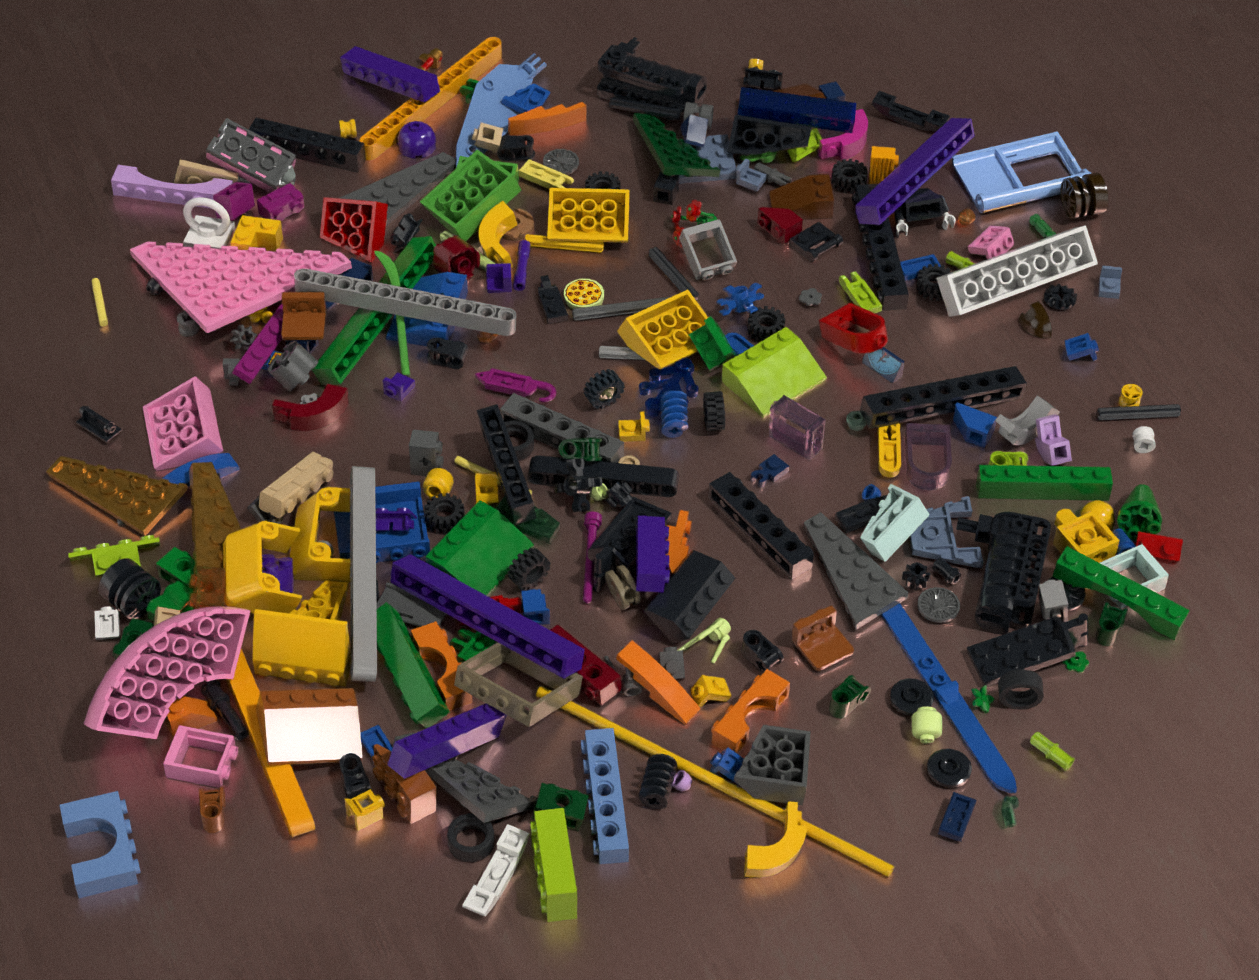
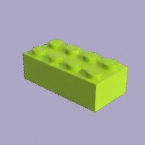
M564 808L534 811V821L530 822L531 847L535 855L534 867L538 876L537 887L541 896V913H546L547 922L577 919V887Z

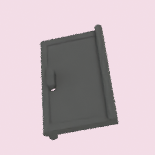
M389 582L386 583V588L376 603V609H378L387 602L399 612L404 623L418 627L435 621L440 626L446 615L443 611Z

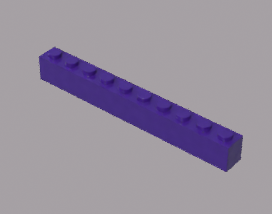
M951 118L856 204L859 224L880 225L975 136L972 118Z
M411 554L392 563L390 583L563 679L582 669L585 650L582 647Z

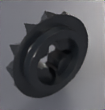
M1058 283L1057 286L1050 285L1045 290L1044 300L1052 308L1065 310L1076 304L1077 294L1074 293V288H1068L1067 285L1061 286Z

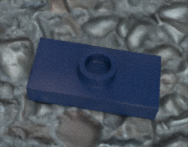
M953 792L938 834L962 842L976 805V799Z

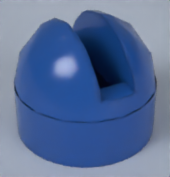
M873 484L866 486L862 492V498L866 501L881 496V491Z

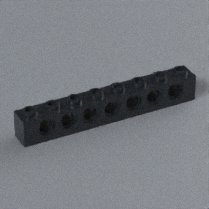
M878 184L856 185L855 193H852V204H858ZM889 218L880 225L859 224V231L863 232V246L867 247L866 259L870 260V274L874 275L873 287L877 288L876 296L882 304V310L907 309L909 293Z
M1016 366L863 396L860 413L868 427L873 429L952 413L955 411L957 402L971 408L1021 399L1023 398L1027 382Z

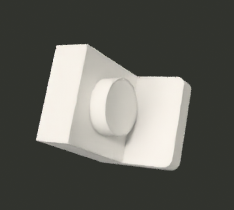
M114 607L100 608L101 611H95L96 640L120 638L119 610H115Z

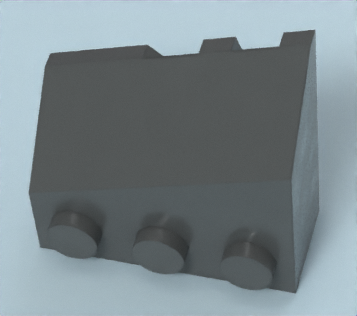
M763 725L752 744L751 750L744 758L741 768L734 776V781L755 799L788 803V801L798 802V805H803L807 788L811 731Z

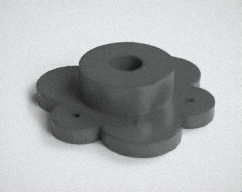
M815 288L802 290L799 301L806 303L807 306L821 304L822 294L817 292Z

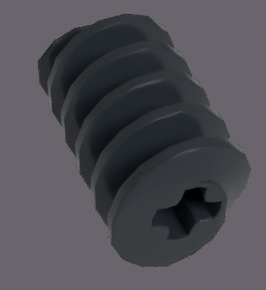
M655 754L648 758L639 792V799L646 806L653 809H664L667 807V800L670 797L669 792L672 789L671 784L674 781L673 776L676 773L675 768L677 767V761L673 757L666 754Z

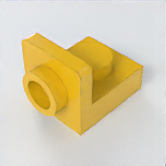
M640 412L639 420H618L619 440L623 442L645 441L646 432H650L649 419H645L644 412Z

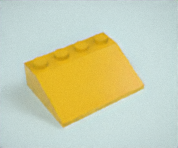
M549 189L547 241L628 243L629 190Z
M687 289L625 318L617 332L631 350L661 370L698 352L689 334L704 326V320L708 316Z
M255 609L252 659L255 674L346 687L351 670V651L347 622Z

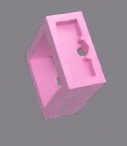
M179 725L163 763L166 778L219 788L223 785L224 780H228L231 772V762L236 760L238 755V746L235 745L234 736ZM193 746L224 752L217 770L183 765L182 762L188 747Z

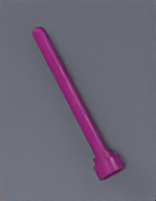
M594 511L586 513L584 517V525L588 530L583 602L586 604L592 601L594 564L587 557L588 549L596 541L597 530L602 525V515Z

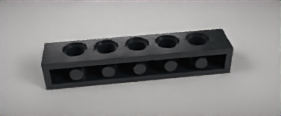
M257 117L248 129L295 154L298 159L359 173L366 161L363 142Z
M498 404L477 410L479 425L515 525L536 519L534 502Z
M728 472L709 483L708 498L791 580L812 568L814 557L812 549L806 546L795 532H791L784 522L777 518L770 508L756 497L754 492L749 491L743 485L739 478Z

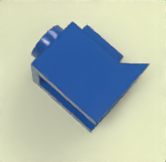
M541 589L521 591L523 616L539 625L550 624V610L546 608L545 594H541Z

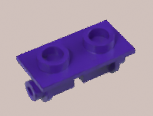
M386 508L375 509L376 531H390V523H393V531H410V529H414V520L411 519H417V516L410 509L397 508V511H389Z

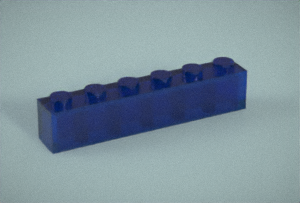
M741 87L737 115L852 133L857 103Z

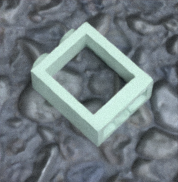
M1143 544L1100 562V564L1116 572L1135 565L1148 580L1142 583V586L1156 593L1164 590L1169 574ZM1109 596L1110 599L1113 602H1116V604L1121 609L1127 606L1119 600Z

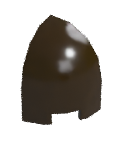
M1039 301L1030 305L1031 309L1025 315L1023 313L1020 314L1019 323L1025 331L1035 337H1052L1051 322L1046 310Z

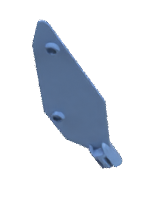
M535 53L520 65L499 64L476 84L456 144V168L460 156L469 157L477 149L483 154L488 151L487 149L476 147L474 145L475 140H472L474 128L478 129L480 123L503 128L502 136L508 133V118L521 113L501 104L502 99L506 95L508 97L515 95L517 90L525 89L531 85L533 78L547 67V64L543 62L536 68L542 59L537 57L533 61L536 56Z

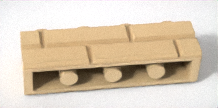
M315 452L310 453L260 492V510L266 513L270 512L271 515L277 518H281L287 512L291 513L299 502L303 503L309 494L317 492L323 483L329 482L334 474L332 460L321 457V455Z

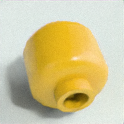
M442 468L430 470L422 485L424 493L430 499L434 495L438 498V494L441 493L443 497L446 496V493L450 494L454 483L453 477L450 472Z

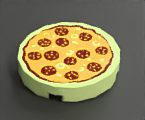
M591 279L573 280L564 289V301L572 310L574 308L602 305L604 300L602 285Z

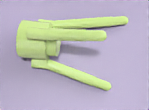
M717 618L703 632L678 650L684 651L708 635L713 641H721L711 660V663L714 664L725 643L730 639L728 633L731 631V626L724 618Z

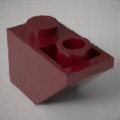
M771 207L758 208L757 223L781 243H788L790 238L802 232L803 219L792 210Z

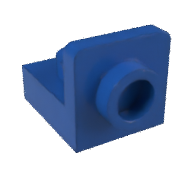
M1089 333L1065 340L1067 356L1070 361L1089 354L1093 361L1097 360L1096 352L1099 351L1096 340L1091 339Z
M727 747L721 753L717 752L710 761L712 767L709 772L715 774L719 771L735 782L734 776L741 768L744 758Z

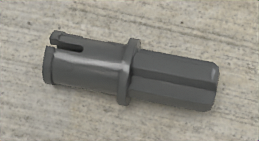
M757 163L754 167V170L767 174L766 179H768L769 183L774 182L783 186L792 182L791 177L778 172L776 168L772 169L762 163Z

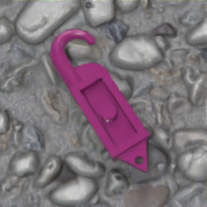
M493 368L490 371L475 373V378L485 385V389L511 395L515 393L522 397L534 394L537 389L545 390L550 393L549 396L539 398V402L544 403L550 402L556 397L557 392L552 384L532 379L529 376Z

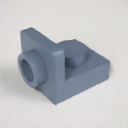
M1102 266L1098 297L1119 299L1121 267Z

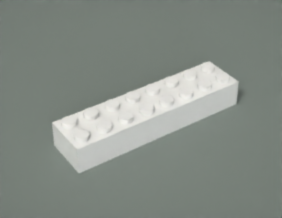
M1086 225L937 277L936 279L948 316L952 317L1094 266L1098 262Z

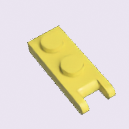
M530 159L519 169V177L548 189L565 188L562 186L563 183L572 185L574 182L572 177Z

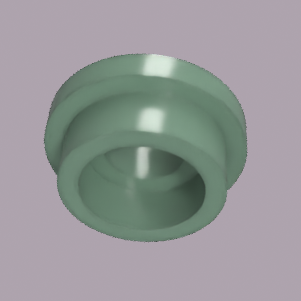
M852 411L847 415L846 422L850 429L859 431L867 425L860 411Z

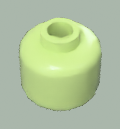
M933 707L918 708L912 715V735L920 739L921 743H933L934 739L942 735V715Z

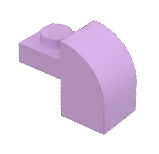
M1054 414L1036 419L1038 437L1035 438V442L1043 460L1052 466L1072 461L1069 440L1061 435L1059 416Z

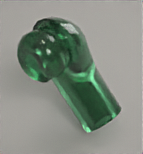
M1006 796L1002 800L1001 812L1006 828L1017 825L1014 809L1019 807V800L1016 796Z

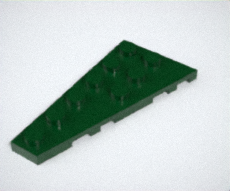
M634 113L633 122L663 174L667 176L719 177L721 171L719 168H712L710 166L711 162L708 159L700 158L697 150L688 143H685L683 139L678 140L676 133L666 130L664 128L665 124L654 115Z

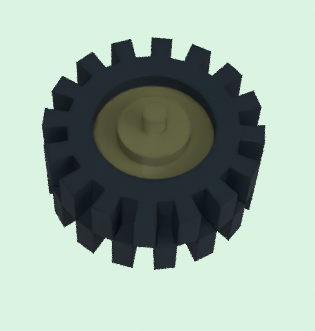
M607 369L606 372L601 370L600 374L597 372L594 374V378L591 377L589 379L590 382H586V387L583 389L584 395L596 409H603L605 405L608 407L612 402L614 404L617 402L615 399H620V394L624 393V383L610 369Z

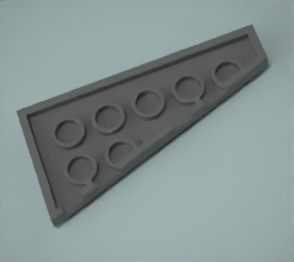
M442 152L344 195L340 199L377 201L388 204L387 227L456 168V158Z
M820 512L804 522L803 528L812 546L816 548L821 563L826 567V573L839 598L845 604V610L851 616L856 630L908 598V591L824 514Z
M414 732L395 737L393 745L395 744V741L414 734ZM458 756L425 770L432 780L436 781L483 823L535 807L536 797L533 795L528 798L520 794L521 789L518 787H508L501 784L499 777L470 762L465 765L457 760Z

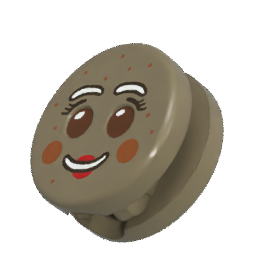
M624 565L616 567L617 575L613 570L605 573L610 593L622 610L628 609L630 607L629 603L633 605L640 603L641 597L639 591H636V583Z

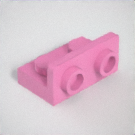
M989 226L968 246L969 253L979 254L980 256L986 255L987 259L1006 253L1014 245L1010 228Z

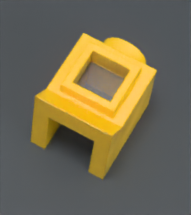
M371 789L352 799L344 798L346 814L348 817L354 816L355 827L358 831L384 818V801L379 794L374 795Z

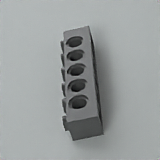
M513 393L500 408L504 422L520 421L526 423L532 429L534 439L558 450L563 440L597 437L602 438V442H600V456L602 460L600 461L618 463L620 458L624 457L623 441L609 436L598 429L591 428L580 421L573 420L562 413L546 408L544 405L528 400L526 397ZM570 443L569 451L573 454L575 449L573 444Z

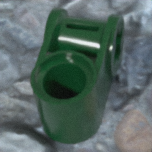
M586 437L563 440L559 445V453L566 459L583 458L584 461L602 460L600 456V442H602V438ZM570 443L573 444L575 449L573 454L569 451Z
M1108 602L1105 603L1095 637L1099 644L1111 646L1116 642L1119 631L1126 619L1127 608L1122 610L1110 606Z
M849 675L832 692L829 707L830 714L840 719L847 717L854 709L866 701L870 695L871 688L863 686L856 681L855 676Z

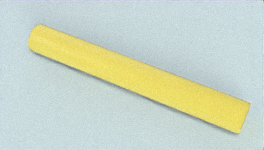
M94 278L91 282L100 326H107L108 320L100 280Z

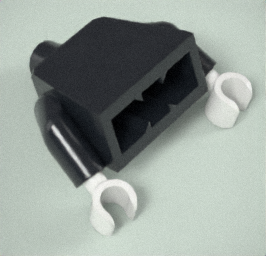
M929 188L918 189L894 211L895 220L898 223L896 225L897 237H899V231H904L905 236H907L908 225L904 223L905 221L911 222L944 216L942 228L945 230L948 228V223L953 228L956 222V218L953 215H949L950 210L945 198Z

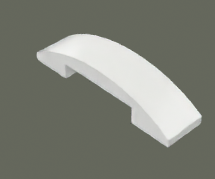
M507 824L496 844V852L477 886L473 885L463 903V908L482 916H486L491 911L508 885L521 859L530 836L528 832Z

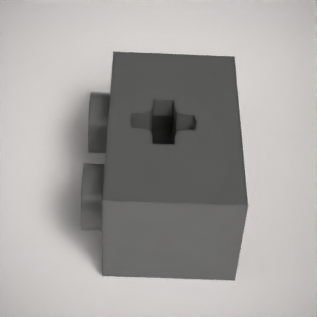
M412 431L409 442L411 475L426 476L434 468H443L444 457L440 456L442 454L443 442L439 441V432Z

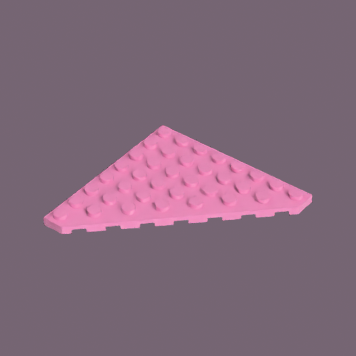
M145 242L130 249L131 256L206 333L215 331L262 308L271 306L282 300V292H295L294 273L299 269H311L338 275L352 268L351 261L341 252H332V255L321 254V251L305 250L304 253H294L293 249H277L276 252L266 251L265 248L249 247L248 250H238V246H221V249L211 248L210 245L203 244L184 247L183 243H167L166 246L156 245V242Z

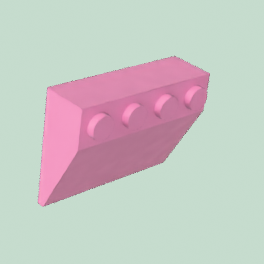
M196 376L143 406L152 460L156 471L179 467L195 459L218 454L223 451L210 389Z

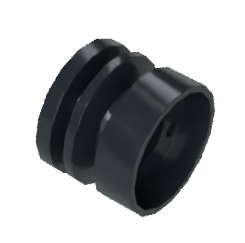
M124 558L118 560L107 569L100 580L98 590L105 600L115 606L127 618L137 619L147 613L146 608L149 602L160 596L161 584L132 559Z

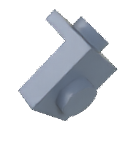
M745 159L735 170V175H737L736 184L757 192L766 181L767 174L749 168L750 160Z

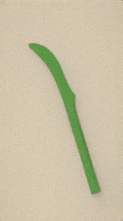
M375 251V256L384 266L391 285L401 287L398 272L393 261L383 252ZM396 315L401 373L410 377L404 316Z

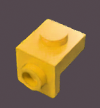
M476 473V503L479 500L488 505L498 503L497 473Z
M701 675L690 689L693 699L699 707H702L707 700L727 702L731 697L725 679L720 677Z

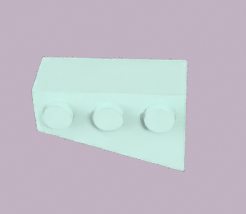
M890 484L888 487L889 493L886 499L880 501V509L877 515L871 517L860 537L871 555L884 562L892 556L930 515L919 497L893 484Z

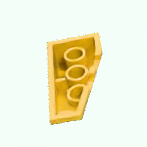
M326 580L313 591V596L309 600H303L301 607L298 610L293 609L290 614L340 621L349 582Z

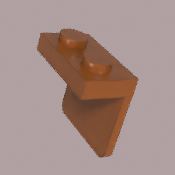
M282 292L284 312L282 339L322 340L324 338L326 320L325 293Z
M832 605L819 609L814 614L801 618L793 624L792 642L817 671H821L854 653L853 646L835 626L837 611Z

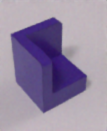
M511 263L487 264V292H512Z

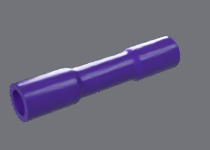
M521 240L518 245V260L513 281V288L516 291H523L525 289L527 261L531 246L527 240Z

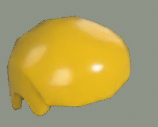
M1094 500L1082 508L1080 516L1094 511L1110 530L1114 527L1115 515L1110 504L1101 500Z

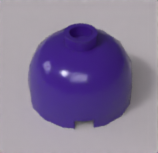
M421 121L405 124L398 133L397 145L399 152L413 159H416L415 156L422 155V158L431 155L436 149V136L433 129L427 123Z

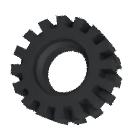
M842 159V162L837 161V164H834L832 168L831 183L833 187L837 188L839 192L843 190L845 194H847V191H850V194L854 193L856 185L867 183V167L864 166V163H859V160H855V162L852 159H849V161Z
M599 171L598 175L592 173V176H588V179L585 181V189H621V182L617 176L615 177V174L611 173L609 175V172L606 171L605 174H602V171Z
M928 264V267L923 266L922 270H919L916 289L919 290L918 293L920 295L923 294L925 299L928 296L929 300L932 301L933 298H936V301H940V297L943 299L938 283L930 281H937V277L951 273V269H945V265L938 267V264L934 266Z
M764 306V309L758 307L757 311L749 314L748 335L750 334L751 339L755 338V342L763 341L785 328L784 314H781L779 309L775 311L774 307H771V309H768V306ZM761 324H771L773 326L765 327Z
M722 391L704 392L703 414L706 430H724L725 404Z
M441 493L438 494V498L435 495L432 496V501L428 499L427 505L424 507L425 522L427 528L430 527L432 532L436 529V534H440L443 531V535H447V531H450L465 516L464 504L460 498L457 499L456 495L450 497V494L446 493V496L443 497ZM443 511L453 513L450 516L446 517L437 515L438 513Z
M529 548V550H524L523 554L519 553L517 555L518 558L512 561L514 564L509 566L508 577L523 591L531 590L532 586H538V582H542V578L548 575L546 571L550 570L549 566L551 563L537 548Z

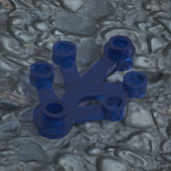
M684 358L676 362L674 366L661 370L653 368L649 371V380L651 382L644 381L639 384V393L643 396L651 394V390L663 388L656 398H649L645 401V412L650 417H656L661 413L660 395L663 392L669 390L683 392L679 384L682 378L687 385V396L690 398L698 396L699 387L692 378L694 364L690 359ZM673 375L671 378L661 380L662 376Z

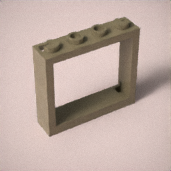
M496 643L458 665L454 686L530 727L578 697L583 676L573 673L563 679L515 651H510L506 646ZM506 662L555 690L534 703H530L482 675Z

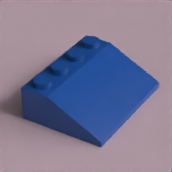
M444 272L421 277L413 289L466 299L468 293L467 275ZM394 315L386 340L398 342L396 315ZM404 316L407 343L427 347V342L431 338L437 337L451 340L455 326Z

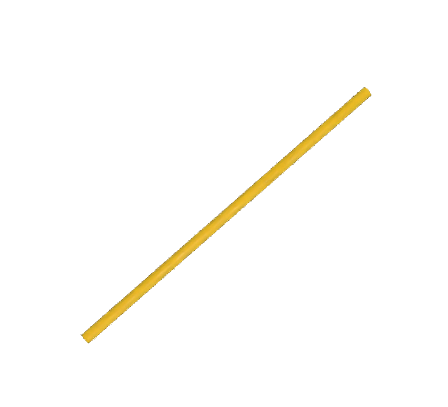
M540 686L536 696L542 698L552 691ZM572 701L560 707V709L599 729L614 728L615 737L650 755L666 754L673 757L677 761V769L684 770L698 780L785 824V810L766 800L753 798L741 787ZM803 819L801 820V826H807V836L887 877H890L894 870L893 865Z

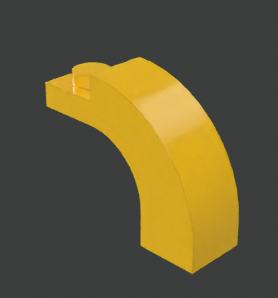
M504 201L494 206L484 216L479 227V240L484 256L491 261L494 260L496 264L511 263L512 268L513 264L510 254L499 242L507 231L518 224L514 212Z
M788 801L785 808L784 837L779 842L770 846H747L745 851L744 877L761 878L775 875L789 867L797 858L807 833V826H801L802 811H798V802Z

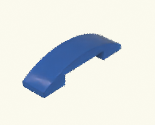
M218 453L190 461L168 473L162 479L169 480L170 483L174 484L184 483L189 487V468L192 463L212 462L220 479L240 470V467L230 453Z

